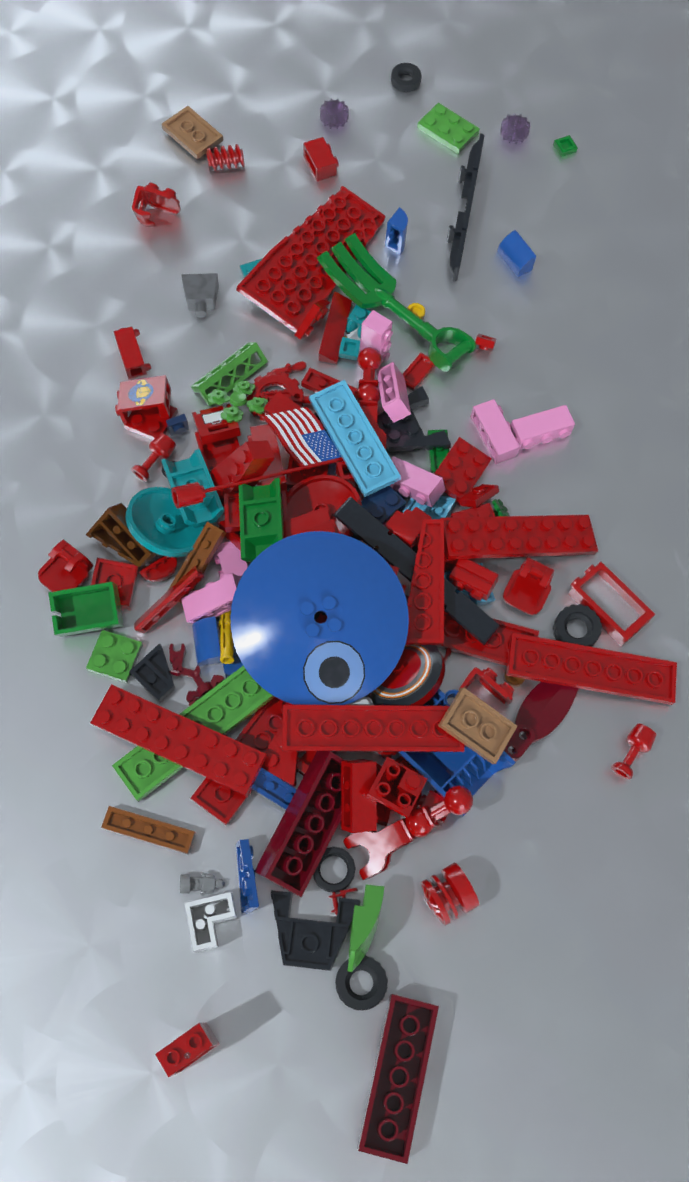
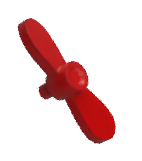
M303 361L293 365L287 363L285 367L273 369L271 372H275V374L283 372L290 375L293 371L305 370L307 365Z

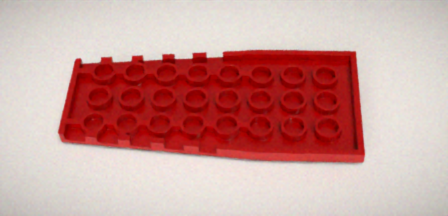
M341 186L340 191L335 195L332 194L324 205H320L312 216L309 215L301 226L294 228L291 235L284 237L237 285L236 291L296 333L314 303L324 298L327 300L337 287L317 257L328 251L336 264L346 274L347 272L339 263L331 248L342 242L346 250L356 261L357 258L344 239L355 233L363 246L366 247L384 223L386 216L346 187Z

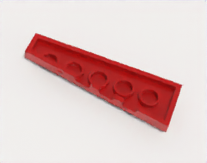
M423 519L407 603L409 625L405 645H444V519Z

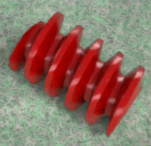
M235 144L234 150L231 145H228L227 151L224 146H221L220 152L217 147H214L213 153L210 148H207L209 172L210 166L213 167L214 171H217L218 165L221 170H224V165L231 169V164L238 168V163H241L243 168L245 167L242 148L240 149L238 144Z

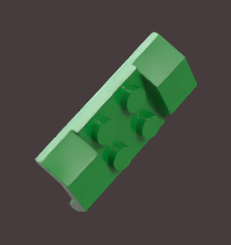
M275 478L270 485L256 487L247 484L239 485L241 559L243 561L251 563L266 548L282 540L284 537L280 478Z

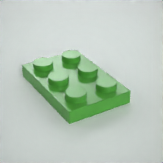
M437 103L417 123L419 130L457 154L479 134L480 128L440 103Z

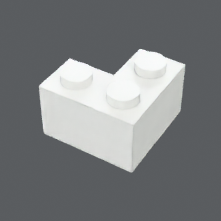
M231 892L184 903L193 952L197 953L219 947L214 924L237 918Z

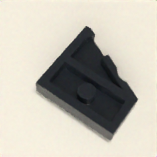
M158 644L129 671L130 675L159 703L175 689L161 644Z

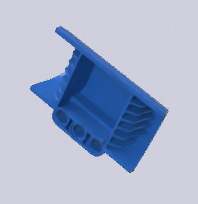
M438 689L435 695L422 706H450L447 699L455 698L458 690H449L445 694ZM464 745V752H398L420 775L427 778V782L443 798L447 790L456 785L468 788L473 796L493 774L512 767L516 763L503 751L497 763L491 764L466 745Z

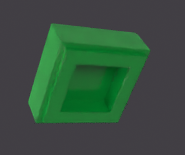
M570 135L556 139L553 143L561 157L575 153L578 149Z

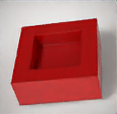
M478 334L475 343L478 345V348L489 350V348H494L497 339Z

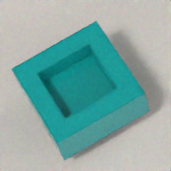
M342 337L338 357L357 361L360 340Z

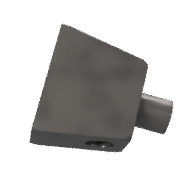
M181 274L188 310L195 311L197 317H205L207 310H213L216 306L219 289L218 274Z

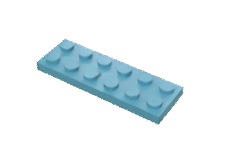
M345 380L309 396L312 406L364 497L401 480V475Z

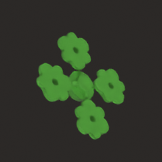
M249 381L235 382L234 392L230 397L226 391L214 389L212 393L207 395L210 404L223 405L226 402H230L233 405L232 407L224 408L221 413V418L229 423L242 420L243 411L239 410L238 406L246 404L249 407V411L262 414L268 400L254 397L253 400L247 401L246 394L251 395L255 390V385L249 383Z

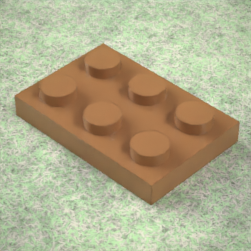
M186 106L162 123V129L196 159L206 154L207 148L211 150L223 142V135L189 106Z
M464 687L460 688L438 725L491 764L497 763L517 728L516 724Z

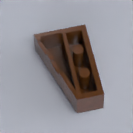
M122 503L109 507L86 533V536L102 542L101 545L106 548H112L118 552L119 556L138 567L151 562L157 554L143 547L130 533L126 524L127 508Z

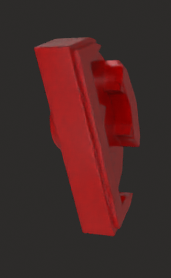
M162 556L139 571V574L145 580L151 582H162L169 579L177 568V557Z

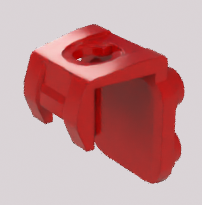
M151 182L145 187L137 186L132 210L137 220L146 227L156 226L155 222L148 219L151 218V213L145 211L147 205L177 215L181 208L179 205L180 201L176 199V192L170 188L161 191L156 184Z
M63 539L48 554L50 559L38 571V578L41 584L51 592L78 588L89 577L88 572L93 568V564L85 555Z
M527 557L520 569L513 572L503 592L504 601L508 605L529 615L538 614L542 610L551 591L550 583L554 576V569Z
M475 667L460 687L467 689L476 679L503 704H511L513 692L515 691L506 682L497 684L496 678L498 675L489 667L482 671Z

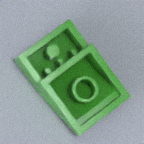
M366 885L362 906L354 905L348 972H353L360 964L372 944L379 922L385 886Z

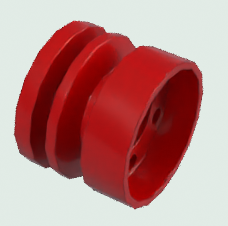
M455 862L441 870L443 882L435 875L430 876L432 885L427 879L420 882L429 908L444 926L451 923L448 913L454 920L459 918L457 906L464 913H468L479 906L478 897L470 881Z

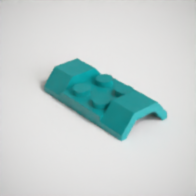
M196 449L190 458L173 463L167 459L161 460L171 490L173 487L194 482L203 485L204 489L215 487L200 449ZM217 491L206 493L202 503L178 508L184 524L195 528L204 526L207 522H216L224 513V508Z

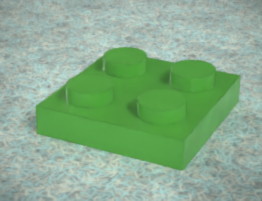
M102 630L86 669L87 671L128 683L131 676L129 671L135 666L143 644L140 641Z

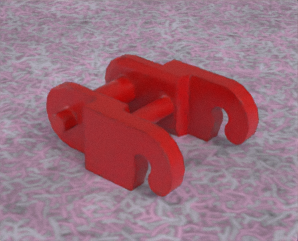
M358 889L340 890V894L333 892L329 896V898H332L334 910L331 913L337 915L338 897L346 898L347 893L357 892Z

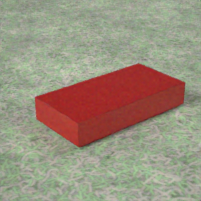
M422 352L402 374L405 378L406 387L412 391L418 388L435 367L430 358Z

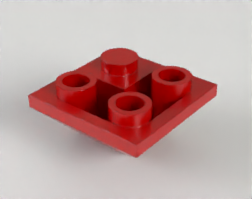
M387 757L367 796L408 818L427 778Z

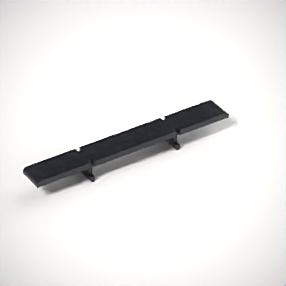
M480 133L479 140L472 146L467 169L463 165L460 167L458 183L462 184V181H464L461 198L467 199L464 212L458 211L456 227L454 228V226L450 225L448 229L447 242L451 243L453 241L449 258L453 282L458 280L485 137L482 133Z
M349 497L333 516L381 555L391 566L398 567V572L411 582L417 553L395 534L392 533L391 536L387 534L390 531L353 498ZM444 578V612L480 643L485 645L500 627L499 624L461 591L457 594L455 592L457 588Z

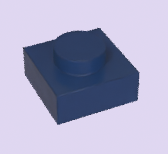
M185 414L166 420L170 436L180 435L189 430Z

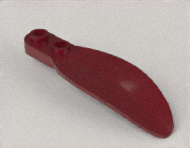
M546 682L537 684L527 695L517 712L514 723L517 725V728L504 751L516 762L532 743L545 738L553 732L570 710L579 688Z

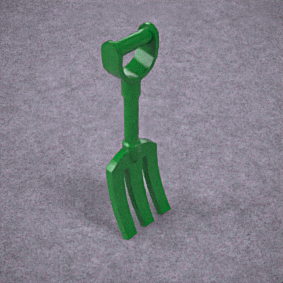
M355 233L344 240L364 269L354 260L342 242L331 248L335 257L352 280L340 269L328 251L317 257L335 284L361 309L383 306L418 331V334L430 343L428 356L432 363L444 372L449 371L452 368V364L466 353L475 351L476 343L467 333L453 327L436 329L429 322L423 321L398 302L393 296L396 279L376 262ZM447 342L456 346L445 354L437 347V344Z

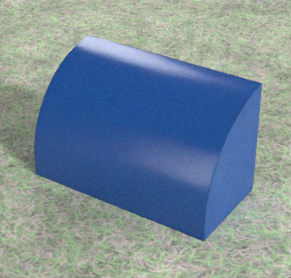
M400 207L387 222L385 247L401 255L405 248L408 217Z
M516 230L512 231L499 244L497 252L513 273L519 277L533 269L536 255Z
M216 616L196 621L192 625L197 666L221 663Z

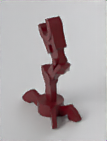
M170 644V663L173 667L170 673L177 677L182 675L192 678L198 686L196 691H188L186 700L189 702V706H191L195 701L221 683L224 677L213 675L211 682L204 683L200 677L201 670L199 666H196L195 670L182 667L186 654L185 645L181 644V650L176 652L174 651V645Z

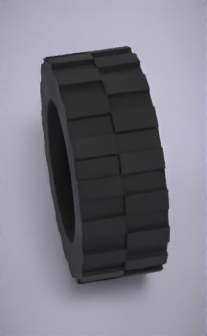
M572 604L560 611L553 625V636L557 641L593 647L601 635L602 623H600L599 616L590 607L582 606V604ZM580 619L586 624L587 633L584 637L575 638L568 633L567 624L570 620Z
M365 955L353 972H348L347 959L339 968L335 980L336 991L340 1000L354 1010L363 1011L377 1006L385 997L388 988V978L385 969L374 958ZM356 971H366L373 979V987L366 995H357L350 987V978Z

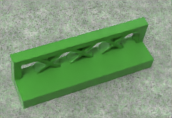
M248 342L190 387L194 393H200L206 404L211 406L212 404L208 402L209 398L205 390L211 386L219 390L221 388L223 389L222 391L228 393L233 389L235 382L244 381L266 364L268 360L257 342ZM255 352L261 360L256 365L250 364L251 355ZM239 364L245 365V372L241 376L235 375ZM225 375L231 376L230 385L227 387L221 386L222 377Z

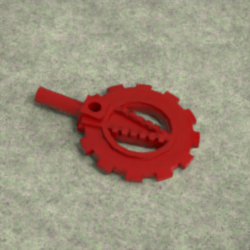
M268 372L263 377L261 375L254 379L255 390L246 397L247 401L258 397L265 398L269 402L278 390H271L270 392H265L264 390L271 386H279L283 388L279 392L300 407H303V404H311L309 396H304L303 389H299L300 383L295 378L292 380L289 378V374L283 372L281 374ZM250 411V413L254 417L257 415L260 417L261 421L266 422L263 418H261L262 416H265V413L258 414L255 411Z

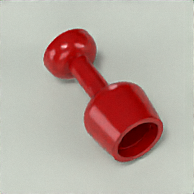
M160 433L149 444L152 454L142 466L134 465L131 468L132 473L140 480L147 482L149 479L148 470L158 458L161 460L168 459L173 453L176 443L166 434Z
M636 724L626 738L627 743L631 746L623 762L614 763L611 769L621 777L631 779L633 777V770L630 766L639 752L646 753L651 750L656 733L643 724Z

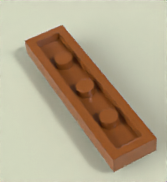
M209 522L206 523L193 546L194 549L188 554L169 589L194 566L202 573L205 572L226 535L225 531Z
M111 806L108 807L101 826L104 830L187 855L195 836V831Z

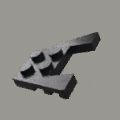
M423 386L408 395L411 414L404 419L393 422L385 411L377 416V425L386 434L388 452L414 451V448H425L426 450H433V447L451 448V443L445 430L425 436L412 409L429 404V398Z
M271 890L283 965L331 971L351 927L354 905L360 906L361 901L339 898L336 923L290 918L293 893Z

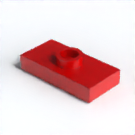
M481 484L474 487L471 492L459 499L460 506L477 508L499 493V485Z

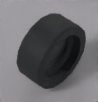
M326 848L313 874L314 881L318 887L327 892H340V890L346 889L355 876L356 867L354 859L343 848ZM331 856L340 857L347 865V875L341 882L335 884L324 880L320 872L322 862Z

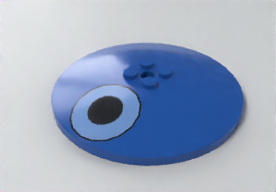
M326 531L295 534L274 543L260 553L248 566L237 585L230 617L235 649L247 672L264 690L274 697L293 705H346L374 691L396 667L406 644L409 625L408 606L403 587L386 560L374 549L355 538ZM316 612H324L327 615V621L322 624L317 623L314 619Z

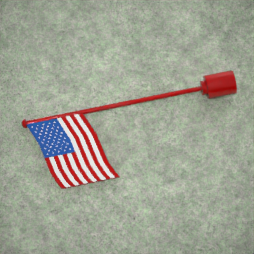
M307 407L265 415L261 418L274 430L287 453L300 467L206 489L198 482L172 488V499L176 508H182L202 503L203 498L206 497L208 492L344 460L318 418Z

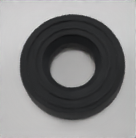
M400 63L391 72V83L399 91H414L421 83V71L414 64ZM408 74L412 76V79L408 81L402 80L400 75Z

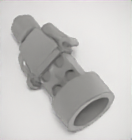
M204 872L201 873V877H190V874H181L180 893L201 890L200 895L203 896L204 894L214 893L215 887L222 889L225 886V882H223V879H216L215 881L214 875Z

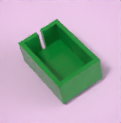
M114 582L48 593L51 612L61 614V617L57 615L52 616L54 635L63 637L124 626L118 585Z

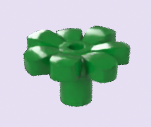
M500 499L492 501L495 508L493 511L495 517L510 516L507 512V507L503 505Z

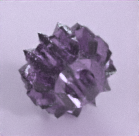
M331 98L330 101H324L320 108L321 122L324 123V126H329L330 129L332 127L337 129L339 126L344 127L349 119L348 106L345 105L344 101L339 102V99L333 100Z
M515 113L512 116L507 115L501 123L500 135L503 136V140H508L509 143L514 142L517 144L518 141L523 143L529 135L530 122L527 121V117H522L521 114L519 116Z

